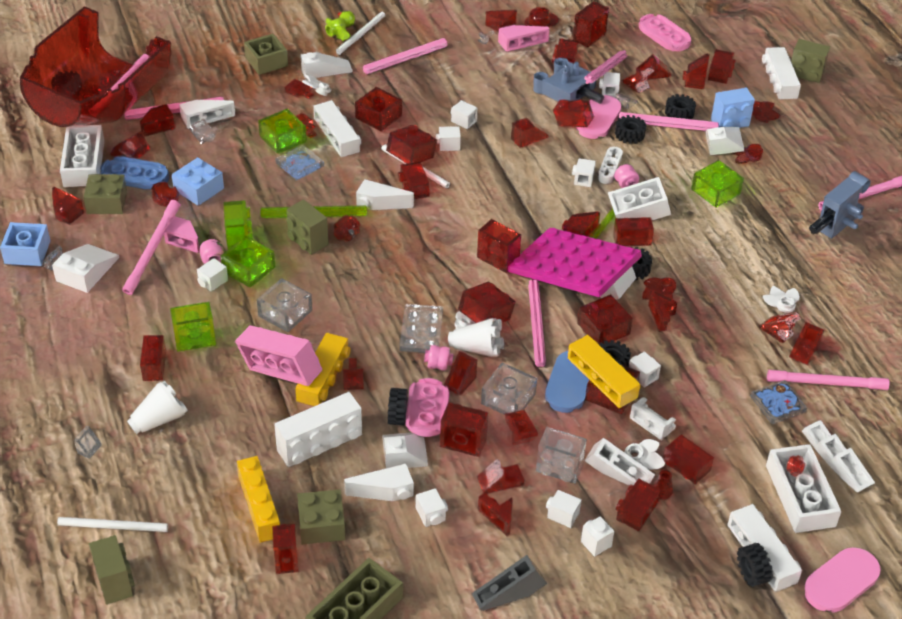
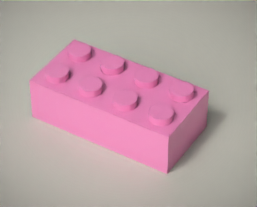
M249 325L235 340L249 370L309 386L322 371L312 344L307 339Z

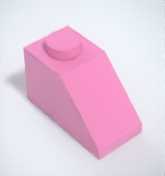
M174 217L164 233L165 243L198 253L200 250L198 236L191 221Z

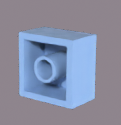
M747 88L717 92L711 116L712 122H717L718 128L749 126L755 99Z
M198 157L172 174L174 191L198 206L224 189L222 172Z
M10 222L0 246L4 264L42 266L51 241L47 224Z

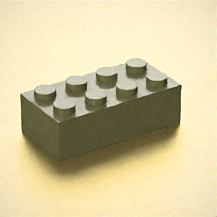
M368 558L307 614L306 619H382L403 599V582Z

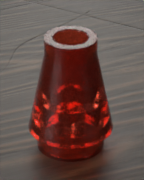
M661 470L652 487L655 497L660 500H666L673 494L672 473L669 470Z

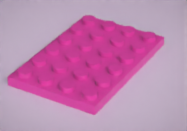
M549 228L515 258L507 268L508 272L600 298L642 255L641 250L556 228Z

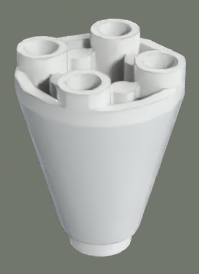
M491 318L449 332V346L479 355L497 357L500 355V349H504V339L500 337L502 321L501 319Z
M163 381L159 382L130 415L131 418L127 422L134 432L138 434L139 432L143 433L184 416L188 410L175 396L177 394L173 388Z

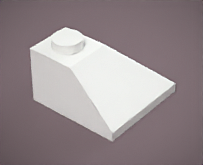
M716 127L705 131L710 156L744 151L739 127Z
M412 432L382 435L386 468L406 464L407 468L428 466L424 436H419Z

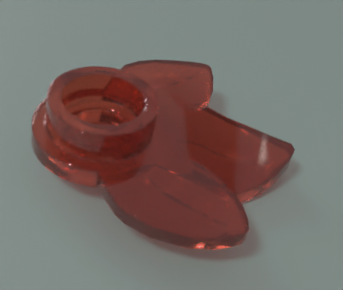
M768 101L754 102L752 115L758 121L768 123L769 120L772 121L780 118V114L773 110L775 103Z
M750 144L748 148L744 147V151L732 154L737 155L735 162L738 164H744L749 161L757 162L762 158L763 149L760 144Z
M653 277L643 282L646 286L642 294L643 300L657 299L661 308L672 301V293L676 289L674 279L669 277L662 279Z

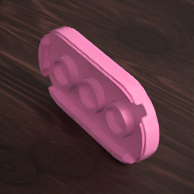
M647 14L641 17L639 29L662 47L671 51H683L690 47V34L666 17L658 14L657 16Z
M604 95L602 103H597L590 99L577 120L576 129L579 130V134L589 139H598L599 136L605 137L621 112V103L616 98Z
M423 378L419 382L411 384L405 424L412 433L419 436L432 437L439 435L445 430L449 403L448 387L443 386L441 381L432 378Z
M860 548L844 549L807 578L804 588L806 599L818 610L824 612L826 610L831 612L841 611L877 582L880 575V565L877 559L866 550Z

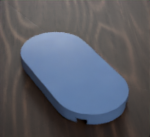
M122 156L114 157V160L111 161L109 159L106 160L100 169L101 174H124L126 186L147 190L160 188L169 180L168 169L163 164Z
M568 351L561 353L557 357L545 392V399L550 404V407L564 413L573 412L574 409H579L584 405L591 381L567 358Z

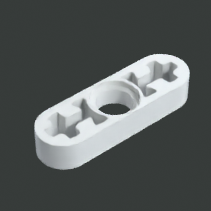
M608 148L599 170V182L603 184L613 182L615 171L619 168L622 160L623 151L621 148Z

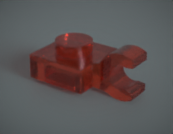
M296 79L284 87L286 93L296 97L302 95L310 99L314 96L313 93H310L313 89L312 87Z
M300 113L289 119V125L299 132L304 130L310 138L317 135L313 131L316 128L313 120L305 114Z
M349 358V369H343L344 390L364 389L363 369H357V358Z

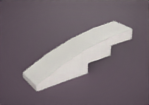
M821 420L802 430L824 461L857 493L875 483L852 448L846 449L836 434L831 436Z

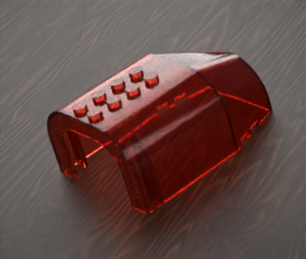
M84 6L35 46L34 54L30 56L29 64L25 66L20 76V89L31 110L51 125L72 127L112 123L119 120L166 76L170 68L171 42L156 36L154 43L151 44L150 58L125 81L118 84L117 89L112 91L110 88L133 64L112 56L103 48L99 40V12Z

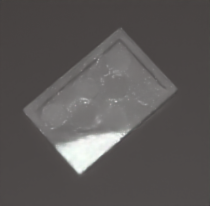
M405 304L400 351L425 353L426 350H430L431 345L440 346L443 306Z

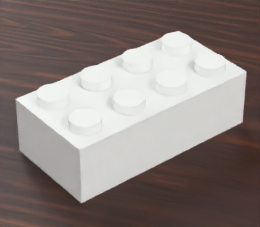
M102 125L66 126L60 166L63 187L86 186L89 174H101L100 169L104 150Z
M347 392L275 423L278 453L286 465L291 467L313 456H318L331 448H336L349 440L356 439L362 435L361 407L351 393Z
M811 445L770 450L766 467L794 532L799 533L836 527L841 509Z

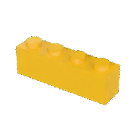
M325 333L315 351L322 371L309 386L297 384L295 388L297 402L317 406L323 400H326L330 386H333L335 383L336 374L341 372L344 359L350 355L351 348L348 347V338Z
M586 335L569 344L567 358L618 408L638 398L640 390L638 380L632 377L622 365H619L609 353L601 348L597 341Z
M258 456L238 460L239 480L259 542L280 538L279 518Z

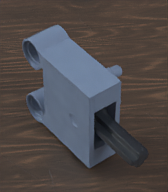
M557 58L554 60V75L550 78L545 72L534 74V92L546 95L566 106H572L584 96L597 103H602L604 100V95L593 90L596 88V81L592 84L585 83L586 80L584 78L590 71L579 67L578 62L573 64L565 58Z
M853 171L848 178L829 192L824 198L820 218L809 227L811 234L814 235L821 232L832 239L846 226L857 229L858 224L853 220L862 219V212L864 210V206L858 203L859 195L868 189L871 180Z

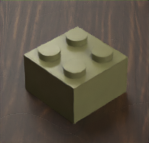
M273 33L244 42L245 58L259 75L288 66L287 49Z
M798 39L791 60L797 78L820 83L824 74L830 46Z
M89 174L83 197L86 213L123 214L127 195L125 175Z
M304 199L286 209L287 234L292 241H295L303 250H306L311 255L328 245L327 217Z
M341 489L297 494L301 545L345 540Z
M116 535L89 543L106 605L132 597L131 587H134L135 584L129 560L126 558L123 542L118 544Z

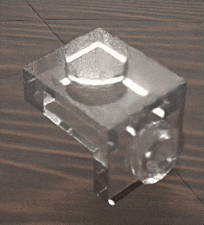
M204 118L190 125L189 128L201 144L213 141L218 130L216 126L211 128Z

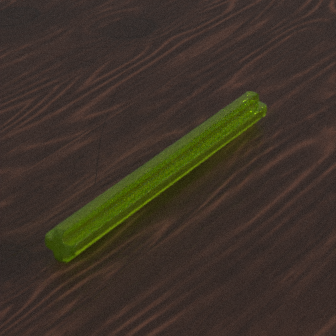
M366 205L313 206L325 217L366 216L368 214ZM262 207L260 215L262 218L287 217L286 209L289 207Z

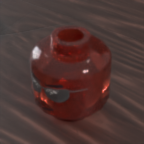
M344 215L333 225L335 231L333 234L339 241L349 242L359 234V227L361 225L353 215Z

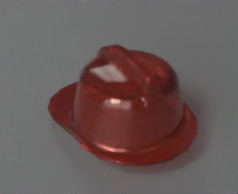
M536 7L530 11L529 16L525 20V26L550 27L556 25L559 22V18L555 14L550 13L545 7Z
M140 131L118 143L112 148L110 155L117 157L124 154L128 158L134 159L145 155L150 151V146L144 138L145 131Z

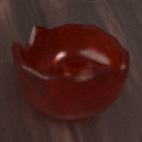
M158 182L151 188L153 201L159 206L167 207L171 200H179L180 193L177 188H170L167 182Z

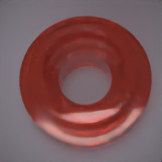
M799 455L791 456L787 463V472L794 477L802 474L805 469L803 457Z

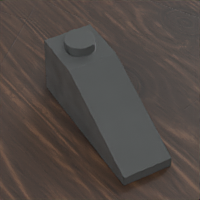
M526 555L471 594L479 609L484 611L529 597L545 586L547 582L538 567Z

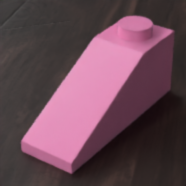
M520 25L499 28L498 42L506 52L548 42L550 28Z

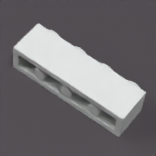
M785 47L766 48L765 54L762 56V63L766 66V73L770 76V83L774 86V93L777 94L778 99H798L801 85Z
M332 100L314 105V119L340 157L360 152L361 138L354 132L353 126L349 125L345 115L341 114L339 107Z
M753 504L731 512L727 526L740 544L744 547L753 543H760V546L764 547V551H767V557H770L771 560L769 563L773 568L771 569L773 572L772 580L768 583L773 590L777 592L797 584L802 572L801 566L790 555L786 545L781 543L776 536L775 530L764 520L763 514Z

